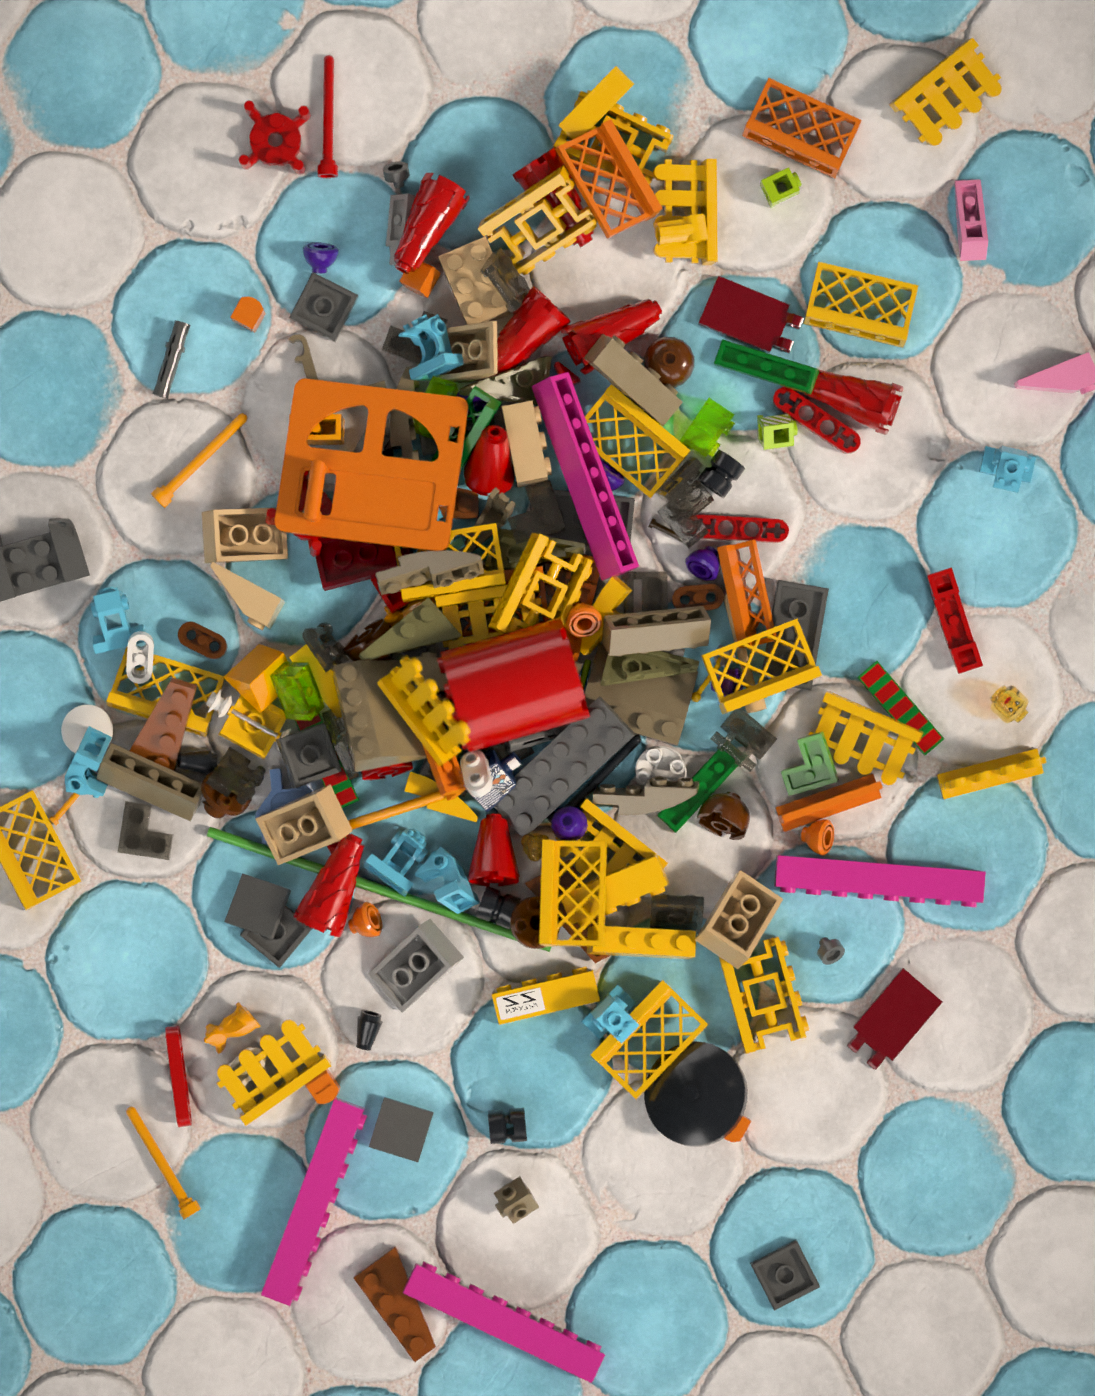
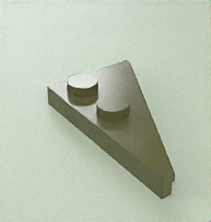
M542 356L460 388L459 395L469 396L472 389L477 386L497 400L518 403L533 401V405H538L531 386L549 377L552 357Z
M502 528L498 530L504 570L516 568L531 534ZM548 537L549 540L556 542L551 555L559 559L571 558L573 553L584 555L586 552L584 543ZM493 546L490 551L496 555L495 546ZM488 555L484 569L486 571L498 570L497 560ZM540 557L537 564L550 561Z
M428 597L360 653L359 657L362 660L375 659L391 653H401L418 649V647L432 646L439 642L454 641L459 639L461 634Z
M662 651L648 652L646 654H625L623 656L607 655L600 685L606 686L697 672L699 661Z

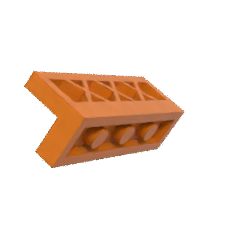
M756 540L717 547L737 641L756 635V628L759 623L765 625L767 630L774 628ZM749 547L751 558L746 564L740 558L739 549ZM749 572L755 575L756 584L753 589L748 587L745 581ZM754 597L761 601L762 608L758 614L751 609V602ZM767 637L762 638L758 645L774 642V640ZM755 641L747 644L754 646Z
M428 701V702H427V705H428V706L430 707V709L432 710L434 707H433V705L430 703V701ZM423 746L441 796L446 795L447 801L454 800L466 790L462 771L456 756L439 767Z

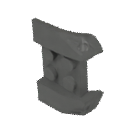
M49 519V533L5 546L2 545L0 536V602L60 583L90 576L78 534L70 519Z

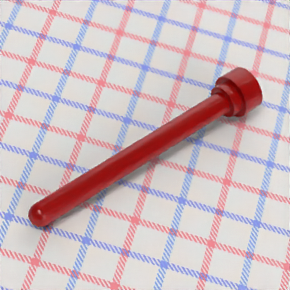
M331 55L324 57L323 160H320V165L317 166V176L320 178L338 177V165H335L336 161L333 160L334 58Z

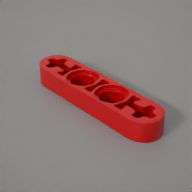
M781 387L775 391L773 404L779 411L789 414L791 419L842 453L852 454L859 448L861 439L854 430L793 389ZM788 393L790 395L789 400L794 404L796 399L801 401L796 406L794 414L789 411L793 406L788 403L784 405L779 404V394L784 395ZM808 406L812 409L813 417L810 420H802L799 417V409L801 407ZM823 421H831L834 424L835 430L832 434L825 435L821 432L820 424ZM839 427L844 430L841 433L842 436L848 438L850 435L854 437L853 443L856 444L855 447L849 446L845 448L843 446L845 442L839 437L837 442L832 440L837 435Z
M696 515L692 517L688 525L690 534L698 539L756 540V542L781 543L787 538L789 533V527L786 522L780 519ZM698 520H703L704 525H711L710 520H716L714 525L715 535L709 534L711 529H703L702 534H698L697 529L693 528L692 525L697 524ZM722 521H729L733 526V531L729 535H722L718 530V525ZM752 522L758 526L759 532L756 536L749 537L745 534L744 526L747 523ZM762 523H767L766 529H773L775 524H779L780 529L784 530V534H780L779 538H774V533H766V538H761L763 533Z
M179 1025L165 1027L177 1125L178 1127L192 1126L181 1031Z

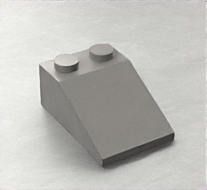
M429 919L418 926L368 974L403 1013L464 957L434 922Z

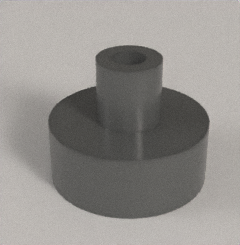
M393 162L383 168L385 181L394 183L395 188L403 187V180L410 176L409 167L406 162Z
M824 937L819 941L820 947L817 955L823 964H833L844 955L845 949L839 940H829L827 937Z

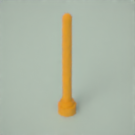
M240 413L166 486L162 485L160 488L157 486L150 494L166 508L172 502L173 493L247 421V415Z
M436 791L350 819L348 822L353 830L445 800L446 795L441 796L440 791Z
M132 1106L128 1107L126 1110L127 1116L178 1199L180 1215L183 1220L199 1211L201 1209L197 1200L193 1201L192 1197L189 1198L137 1110Z

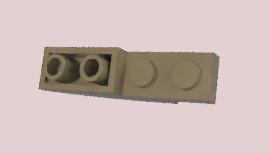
M408 366L404 370L396 388L397 390L416 392L415 388H420L419 380H411L409 370L412 369V366ZM392 410L390 416L391 448H402L404 459L419 460L418 450H413L412 440H416L415 425L409 424V421H416V419L401 411Z
M425 551L398 557V567L376 573L380 593L384 595L396 593L400 589L410 586H419L430 580L434 588L447 587L460 580L473 579L483 574L484 570L480 555L460 551Z
M656 776L647 780L645 789H641V786L638 785L615 788L613 784H602L593 793V804L619 805V815L648 814L673 807L696 795L699 789V782L686 777L678 778L675 781L667 780L666 777Z

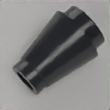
M211 750L180 752L178 755V768L208 775L216 771L217 754L211 753Z
M368 1010L361 1011V1015L357 1017V1048L367 1051L371 1050L383 1023L381 1021V1014Z

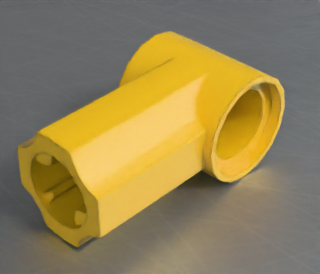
M695 214L685 216L679 220L657 222L655 224V237L658 246L682 242L696 244L708 241L705 215Z

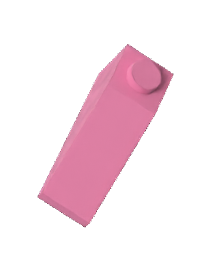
M981 180L955 181L960 261L986 260L988 234Z
M1088 352L1020 379L1014 385L1016 389L1062 393L1080 391L1081 395L1095 390V366Z

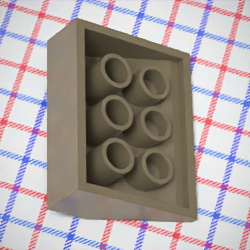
M599 643L584 694L587 707L601 696L636 735L678 746L698 671L603 686L600 684L608 653L604 645Z
M359 660L333 665V679L355 772L427 758L420 740L377 685V682L388 675L392 669L402 667V664L399 662L400 660ZM412 680L411 683L415 687L414 680Z

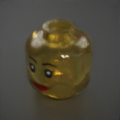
M1014 685L1001 686L990 698L992 701L990 705L991 710L1004 723H1011L1014 720L1019 723L1028 714L1026 707L1029 701Z

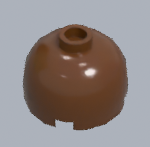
M662 337L655 340L647 348L644 355V367L646 369L650 367L661 376L659 381L663 385L668 383L673 388L683 385L691 377L694 370V355L691 348L683 340L676 337Z
M383 618L363 628L366 630L359 637L356 634L346 644L344 651L353 662L362 660L359 657L360 653L391 629L390 625ZM390 654L379 658L365 660H391L392 657Z
M727 792L713 794L706 799L700 807L697 818H700L698 823L707 831L722 837V832L731 835L729 838L731 840H741L745 837L748 830L750 813L746 804L740 800L741 797L738 794Z

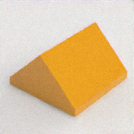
M258 644L223 677L260 714L296 680L284 652Z

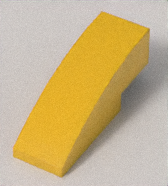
M615 66L558 126L571 139L589 132L634 83Z
M617 576L611 577L593 604L602 617V625L595 634L589 637H582L580 652L583 655H590L602 641L604 616L620 614L616 610L617 607L632 591Z
M308 642L289 658L339 720L342 718L333 679V670L311 642Z
M410 771L404 791L424 796L439 791L435 781ZM458 796L454 800L447 801L446 798L445 800L427 805V809L473 822L478 821V816Z

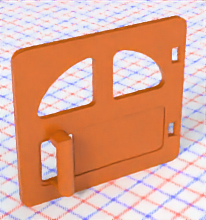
M306 378L300 379L294 387L275 526L285 533L429 551L447 549L451 536L468 418V403L465 399L456 396ZM351 407H367L368 418L364 446L360 453L315 448L308 445L307 439L312 430L328 416ZM392 410H398L420 422L431 433L439 451L437 460L429 462L383 456L382 448L388 413ZM450 427H459L457 443L449 441ZM305 471H310L303 513L299 512L302 483ZM330 473L336 475L331 514L327 516L321 514L320 507L325 474ZM439 506L447 507L445 522L437 521Z

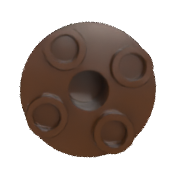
M227 771L226 773L211 772L201 783V791L205 798V801H202V803L204 804L205 811L211 817L222 818L226 814L240 815L252 801V796L239 781V776L233 771Z
M541 897L523 899L515 906L511 914L510 925L515 939L521 945L531 949L545 948L539 944ZM559 915L558 923L562 920V918L560 917V915Z

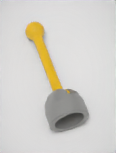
M727 651V652H724V653L727 654V655H730L731 652H730V651ZM719 655L714 656L716 665L713 668L718 670L720 667H725L728 659ZM709 675L697 692L692 693L691 700L693 702L701 700L702 692L711 681Z

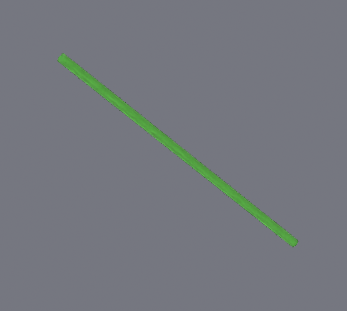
M209 827L207 837L275 859L269 846ZM302 857L285 862L317 874L324 867L323 864ZM358 876L356 878L355 887L517 941L511 928L501 927L494 922L482 920L465 912L457 914L444 905L411 894H407L404 897L391 887ZM545 947V948H539V949H542V950H545V951L550 952L551 947Z

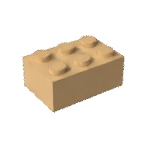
M486 236L438 256L440 265L466 325L496 321L512 314L516 309Z
M533 401L502 406L517 488L548 482L547 475H552L549 457L544 458L542 450H546L547 445L544 431H538L537 425L542 424L539 406L534 407Z
M740 870L728 883L695 941L739 969L749 959L783 898Z

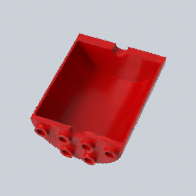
M561 617L440 652L441 658L437 659L441 674L446 673L448 683L444 684L447 699H453L455 704L454 712L452 713L453 719L456 722L464 721L469 727L470 733L467 737L470 740L462 745V748H468L469 752L590 718Z

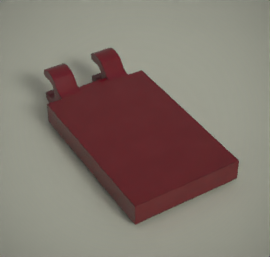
M718 275L700 318L699 325L767 353L771 352L772 347L790 353L794 341L781 337L786 324L799 330L804 318L787 312L789 304Z
M333 538L318 539L322 543L319 556L315 558L324 591L376 578V573L398 567L395 546ZM412 548L401 549V555L403 556L414 553Z
M902 968L853 1025V1028L858 1033L847 1044V1047L856 1053L865 1042L875 1051L866 1063L876 1070L886 1056L891 1061L898 1056L943 1001Z

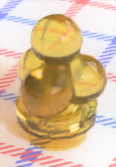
M532 833L525 834L522 837L523 851L531 861L536 862L542 858V840H550L548 836Z

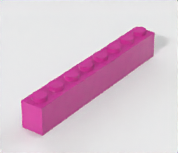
M569 372L548 377L531 387L602 581L612 576L622 575L638 568L639 564Z
M777 855L774 886L780 887V892L795 893L796 888L806 889V894L821 895V891L826 890L832 891V896L847 897V892L858 893L857 898L873 899V894L884 895L883 900L899 901V896L909 897V902L925 903V898L935 899V904L951 905V900L961 901V906L977 907V902L983 903L986 872Z
M337 1097L334 1099L261 1296L288 1306L292 1304L293 1300L298 1302L303 1289L302 1286H299L301 1277H307L312 1262L308 1261L311 1251L316 1253L321 1238L317 1235L320 1227L325 1228L331 1213L326 1211L329 1203H335L340 1189L336 1188V1184L339 1178L344 1179L349 1164H346L345 1160L348 1153L353 1155L358 1140L354 1139L357 1129L362 1130L367 1118V1115L363 1114L365 1108Z
M423 1261L422 1265L415 1264L403 1289L404 1294L590 1383L593 1382L605 1357V1354L600 1351L602 1346L590 1340H587L586 1344L576 1340L577 1334L567 1329L559 1332L553 1329L554 1323L542 1317L539 1321L530 1318L531 1312L517 1306L516 1310L506 1306L508 1301L496 1295L492 1299L483 1295L484 1290L473 1284H470L469 1288L459 1284L460 1278L448 1272L445 1276L436 1273L437 1267Z

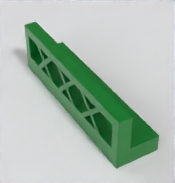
M477 386L472 389L466 400L470 411L468 418H472L474 426L472 430L465 431L467 438H464L460 473L468 461L482 430L488 427L502 403ZM475 396L487 402L483 410L475 411L472 402ZM450 427L449 440L458 438V433H454L456 427ZM438 450L433 456L431 462L437 460V458L439 457Z

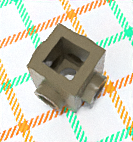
M520 1176L494 1192L498 1203L495 1204L498 1212L503 1218L508 1216L513 1224L539 1208L530 1189Z

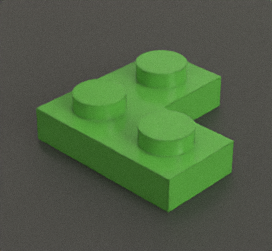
M823 731L799 738L797 742L804 764L781 771L789 796L839 781Z

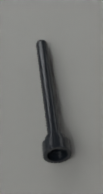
M634 735L564 807L573 806L577 808L640 744L641 737ZM555 811L546 818L550 823L556 813Z

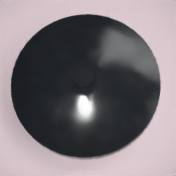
M697 1041L692 1042L644 1091L645 1107L656 1129L666 1138L692 1147L714 1144L728 1136L740 1122L746 1109L748 1097L745 1075L737 1061L725 1050L710 1043ZM676 1045L667 1051H675L679 1047V1045ZM665 1054V1061L671 1054ZM661 1056L656 1060L651 1070H657L661 1066ZM649 1073L648 1076H647V1079H648L653 1073Z

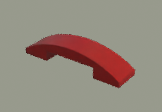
M952 567L927 575L938 619L957 673L960 674L982 667L981 657L976 642L973 640Z

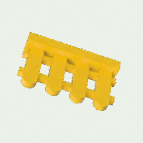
M974 38L967 39L889 104L894 112L901 110L904 112L905 115L901 118L904 122L911 121L921 134L918 137L921 143L926 141L931 146L939 145L943 138L939 131L942 126L946 125L951 130L958 129L962 125V118L958 114L965 108L969 113H977L982 108V103L978 98L982 93L985 92L989 97H996L1001 93L1002 87L998 82L1001 77L998 73L993 75L982 62V59L985 58L982 52L979 54L975 53L974 49L979 45ZM961 61L964 66L957 71L954 66ZM968 71L980 85L974 92L962 77ZM942 78L944 83L937 87L934 82ZM948 87L961 102L955 108L942 93ZM922 94L924 99L917 103L915 98ZM928 104L941 118L935 124L923 111V108Z
M665 159L664 164H659L653 169V177L658 181H664V190H659L655 193L659 203L664 207V215L658 216L654 220V229L657 222L679 220L685 217L672 216V207H690V215L698 214V208H701V214L705 215L708 241L696 244L682 242L660 246L657 243L653 248V252L657 257L665 258V263H672L673 258H691V264H697L698 259H701V265L712 266L718 262L717 159H705L701 165H697V160H691L690 165L672 164V159ZM672 181L690 182V191L672 190ZM698 182H701V191H698Z
M537 583L529 602L538 606L542 604L541 598L535 599V593H540ZM507 585L436 596V607L443 610V615L461 634L457 640L444 641L443 648L449 647V649L503 634L502 632L488 633L485 614L495 613ZM494 600V606L484 607L483 602ZM468 604L469 610H458V606ZM518 604L516 609L521 608L523 622H525L530 609ZM470 617L473 636L463 637L460 618Z
M406 656L399 661L402 667L392 669L388 675L377 682V685L440 767L462 751L458 744L461 742L464 745L470 740L467 737L470 730L464 721L456 722L451 715L454 712L452 704L448 700L440 701L435 693L438 691L436 683L432 679L424 680L421 676V663L414 657L409 659ZM412 680L418 685L417 689L412 685ZM428 701H430V703H431V704L433 705V707H434L432 710H431L430 707L427 705V702H428ZM444 721L450 728L448 731L442 724Z
M827 691L822 700L827 703L825 709L820 707L818 714H821L822 717L815 733L824 732L828 747L835 749L834 761L838 764H845L851 756L859 760L857 769L863 775L870 774L874 767L883 770L881 780L885 785L894 784L898 777L903 779L905 772H902L901 769L908 753L913 755L916 748L911 747L913 741L920 742L924 732ZM842 710L851 714L849 719L840 716ZM866 721L875 724L873 730L864 726ZM837 722L846 725L839 743L830 740ZM889 731L899 734L897 740L888 737ZM861 732L870 736L862 754L853 750ZM884 743L894 746L886 764L877 761Z
M1036 748L937 774L942 798L948 799L1043 774L1042 764L1047 762L1045 757L1040 758Z
M585 799L579 806L587 818L588 826L586 832L588 831L595 836L592 841H606L607 847L615 852L606 865V874L621 869L628 863L631 865L637 862L632 858L635 853L643 859L656 854L588 799ZM595 821L603 826L600 832L592 826ZM615 837L623 842L620 848L612 842ZM561 847L560 857H566L570 852L575 855L577 853L571 847ZM591 847L583 854L592 865L600 857V847ZM658 855L659 860L664 869L668 862H666ZM581 857L575 862V869L579 873L583 874L590 868ZM598 865L596 869L600 872V866Z
M292 1019L283 1021L281 1029L284 1036L276 1040L270 1034L263 1035L260 1039V1046L263 1050L257 1055H254L249 1049L242 1050L239 1053L241 1066L235 1070L228 1064H222L218 1067L217 1075L220 1080L217 1082V1085L220 1089L225 1086L236 1101L232 1104L235 1110L241 1108L243 1112L240 1113V1119L245 1126L331 1067V1062L325 1054L321 1057L318 1055V1052L321 1051L318 1045L313 1047L302 1031L306 1029L303 1023L297 1025ZM288 1041L300 1056L293 1062H291L281 1048ZM266 1056L269 1057L278 1070L271 1077L259 1062ZM305 1063L307 1067L298 1072L296 1068ZM245 1071L257 1086L250 1092L238 1077ZM283 1077L285 1082L277 1087L275 1082ZM262 1093L264 1097L256 1102L254 1097Z

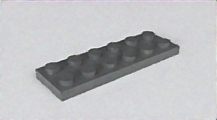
M601 696L588 707L590 718L573 722L565 728L514 777L517 783L515 788L494 806L523 839L636 735Z

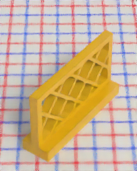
M818 261L803 324L903 348L909 332L908 329L918 285ZM821 271L832 272L837 280L825 286L820 278ZM850 277L857 278L862 285L853 292H850L844 283ZM875 283L882 284L887 291L878 298H875L869 289ZM818 284L821 287V290L817 291ZM840 284L846 296L835 301L828 290ZM900 289L911 291L910 300L903 304H900L894 295ZM865 290L871 302L860 307L853 296ZM822 293H825L831 302L825 308L813 306L815 298ZM890 296L896 308L885 313L878 302ZM847 299H850L856 308L850 314L843 313L838 306ZM873 305L881 314V317L875 320L868 319L863 312ZM906 306H908L907 313L904 310ZM900 311L905 319L904 326L893 325L888 317Z
M612 384L585 415L587 424L597 423L598 438H593V441H598L599 448L596 446L599 456L650 499L690 453V450ZM605 401L614 407L615 418L599 419L598 409ZM617 411L625 417H617ZM596 412V419L589 420ZM629 420L632 422L634 434L619 436L618 421ZM615 421L616 436L601 437L600 422ZM637 427L642 432H644V434H637ZM637 437H650L653 440L654 451L639 452ZM635 438L636 453L620 454L619 439ZM616 439L618 454L606 455L602 451L601 441ZM656 443L664 450L657 451ZM669 453L676 461L670 468L658 469L657 454ZM654 454L656 469L640 470L639 456ZM636 456L637 471L626 472L622 468L621 457ZM618 457L619 465L616 462H614L611 458ZM656 472L657 483L649 491L641 484V474ZM659 472H665L659 480ZM631 474H638V481Z
M496 523L451 530L448 548L452 551H458L450 543L455 536L463 535L470 541L462 552H467L474 543L485 551L481 556L482 561L487 554L491 555L497 560L498 570L486 571L483 569V574L473 579L454 582L447 587L434 588L430 580L419 586L401 589L403 602L506 585ZM492 530L493 541L488 548L475 540L482 531ZM475 533L473 537H470L467 534ZM395 546L397 566H399L398 557L403 555H401L400 547ZM493 546H495L496 555L490 551ZM418 549L416 553H419L421 551L425 552L427 550Z
M798 619L701 656L719 700V708L722 715L822 676L819 666H816ZM792 626L797 635L794 645L780 639L784 629ZM779 632L777 637L771 635L773 633ZM763 637L775 641L770 654L757 648L760 639ZM755 641L754 646L747 644ZM799 642H800V645H801L802 649L799 648V647H797V645H798ZM778 643L791 648L787 661L773 656ZM743 646L751 650L746 663L733 658L737 647ZM729 650H732L730 655L724 653ZM795 650L805 655L808 665L797 667L790 663ZM755 652L768 658L763 671L750 665ZM719 655L728 659L723 672L714 669L709 658ZM771 660L785 665L781 675L776 677L766 672ZM731 661L744 667L739 680L726 674ZM788 667L794 669V670H792V671L786 673ZM747 669L761 674L756 685L751 686L743 682ZM716 674L721 676L719 681L716 677ZM764 676L770 678L769 680L762 682ZM724 678L737 683L734 693L725 697L720 687ZM741 685L746 687V689L739 691Z
M126 647L112 690L109 692L106 702L108 707L148 719L160 698L154 701L146 700L142 693L143 690L156 685L162 696L163 692L158 683L169 677L176 678V674L187 671L191 673L194 679L190 683L197 685L202 697L193 701L192 706L202 701L206 703L212 692L217 694L219 690H222L225 679L222 675L153 654V665L158 663L165 664L170 673L156 679L152 672V682L139 687L138 683H134L137 689L124 693L118 691L120 682L128 678L127 674L123 675L127 666ZM142 666L140 668H137L136 670L142 671L144 667ZM170 666L175 667V668H178V669L172 671V669H171ZM195 674L200 675L202 677L197 679ZM208 678L218 681L216 689L206 695L199 684ZM139 693L141 698L133 695ZM191 708V714L189 715L185 731L206 738L214 710L209 713L207 712L206 718L196 716Z
M33 790L0 807V813L6 812L14 815L10 829L0 826V864L25 911L81 882ZM29 798L32 799L36 807L33 817L18 813L21 802ZM15 805H17L15 811L8 810V809L14 807ZM37 811L39 812L42 820L36 818ZM17 816L32 820L27 834L12 830ZM34 821L46 825L48 831L45 840L30 835ZM1 830L8 832L7 838H5ZM11 833L26 837L22 852L10 848L8 842ZM49 834L54 842L48 841ZM29 839L44 843L39 857L24 853ZM46 844L58 848L60 854L57 863L42 858ZM14 853L20 855L19 862L17 861ZM23 856L38 860L34 875L23 872L20 867ZM61 857L64 859L66 865L60 864ZM41 861L56 866L51 880L36 876ZM58 867L68 869L74 878L66 884L54 881ZM26 876L32 878L31 885L29 884ZM35 879L50 883L47 894L39 898L36 897L32 889ZM53 884L60 886L51 891Z
M542 840L540 945L544 947H604L606 841ZM561 847H571L577 853L567 865L560 858ZM576 847L584 848L581 851H579ZM591 847H600V858L592 865L583 854ZM581 857L590 868L579 878L570 867ZM560 863L564 866V868L561 871ZM599 864H600V872L596 869V867H597ZM568 870L577 881L565 890L560 885V877ZM594 871L600 877V884L591 891L583 880ZM581 884L589 894L578 904L569 893L577 885ZM559 889L563 892V894L560 897ZM598 890H599V898L595 895V893H596ZM567 896L576 907L565 917L559 911V903ZM593 896L599 903V910L590 917L582 906ZM580 910L589 920L577 930L569 919ZM559 915H560V917H561L563 920H561V921L558 923V919H559ZM599 916V921L597 924L594 920ZM566 922L575 933L568 940H558V929ZM593 923L598 929V940H587L581 932ZM579 935V937H580L582 940H574V939Z
M663 980L629 1014L640 1026L622 1044L610 1034L590 1054L636 1100L709 1025ZM671 996L679 1003V1014H664V1004ZM683 1007H684L690 1014H683ZM661 1008V1014H655ZM679 1017V1032L665 1033L664 1018ZM683 1017H694L700 1025L694 1032H683ZM650 1018H661V1033H646V1022ZM643 1026V1033H637ZM643 1036V1051L628 1052V1041L632 1037ZM646 1036H661V1051H646ZM665 1036H679V1047L675 1051H665ZM683 1036H689V1037L683 1042ZM624 1046L625 1052H618ZM665 1054H671L665 1061ZM614 1055H625V1070H613L607 1063ZM628 1055H643V1070H628ZM647 1055H661V1066L657 1070H647ZM629 1073H643V1084L637 1091L629 1086ZM647 1073H653V1074L647 1079ZM618 1074H625V1081Z

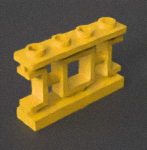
M590 90L587 93L580 91L574 108L591 92ZM616 103L606 113L616 118V120L606 115L603 123L611 119L616 129L630 135L626 146L633 156L641 159L638 167L650 186L654 178L653 172L646 169L645 166L654 147L665 153L667 152L673 140V135L670 134L671 130L660 124H657L655 127L647 123L648 119L638 113L630 115L624 112L623 106ZM630 126L662 140V142L652 138L647 150L634 145L639 131ZM561 130L554 147L556 146L557 148L568 142L567 139H572ZM594 136L595 139L590 148L600 151L599 141ZM574 148L565 150L570 159L579 162L581 151ZM585 153L583 163L596 168L598 157ZM602 159L600 169L613 173L614 167L612 163Z
M564 165L482 219L477 228L483 237L487 235V240L490 243L499 237L504 240L514 254L506 262L508 268L511 267V273L514 277L520 273L522 275L528 274L535 268L534 264L540 260L546 262L556 254L555 250L562 246L564 248L569 247L577 240L575 237L581 233L587 235L597 227V220L590 208L587 206L580 211L568 196L567 192L573 189L575 183L569 179V172ZM558 188L556 196L562 203L553 209L547 199L543 197ZM542 209L555 228L538 238L525 220ZM569 212L576 223H579L565 231L566 225L560 217ZM516 216L514 222L521 231L512 236L505 225L497 230L495 229ZM527 239L533 248L538 250L523 259L525 252L519 244Z
M532 533L488 627L503 634L515 631L517 626L525 628L535 625L539 614L552 620L561 617L565 627L566 618L572 605L576 604L581 596L580 588L583 582L591 575L593 560L573 553L569 563L551 555L556 542L549 540L548 537L540 533ZM540 557L552 562L547 575L534 570ZM561 567L573 572L568 585L556 580ZM539 579L557 588L547 610L529 602ZM518 604L530 609L525 622L512 617Z
M778 936L763 940L766 953L749 957L743 964L751 963L754 978L742 981L743 992L739 990L733 966L719 957L746 1054L766 1048L763 1035L787 1029L790 1041L806 1038L805 1032L809 1031L806 1016H800L798 1006H802L799 991H794L791 981H795L792 965H786L784 956L789 955L785 940L780 941ZM772 946H775L784 981L779 980L778 972L764 975L760 960L773 957ZM773 979L780 1003L755 1010L749 985ZM784 997H789L798 1031H793L791 1022L780 1025L777 1023L774 1011L787 1007ZM746 1007H749L752 1017L761 1014L765 1015L768 1028L755 1031L758 1042L753 1041L744 1009Z

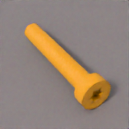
M73 793L49 820L57 826L58 820L80 795Z

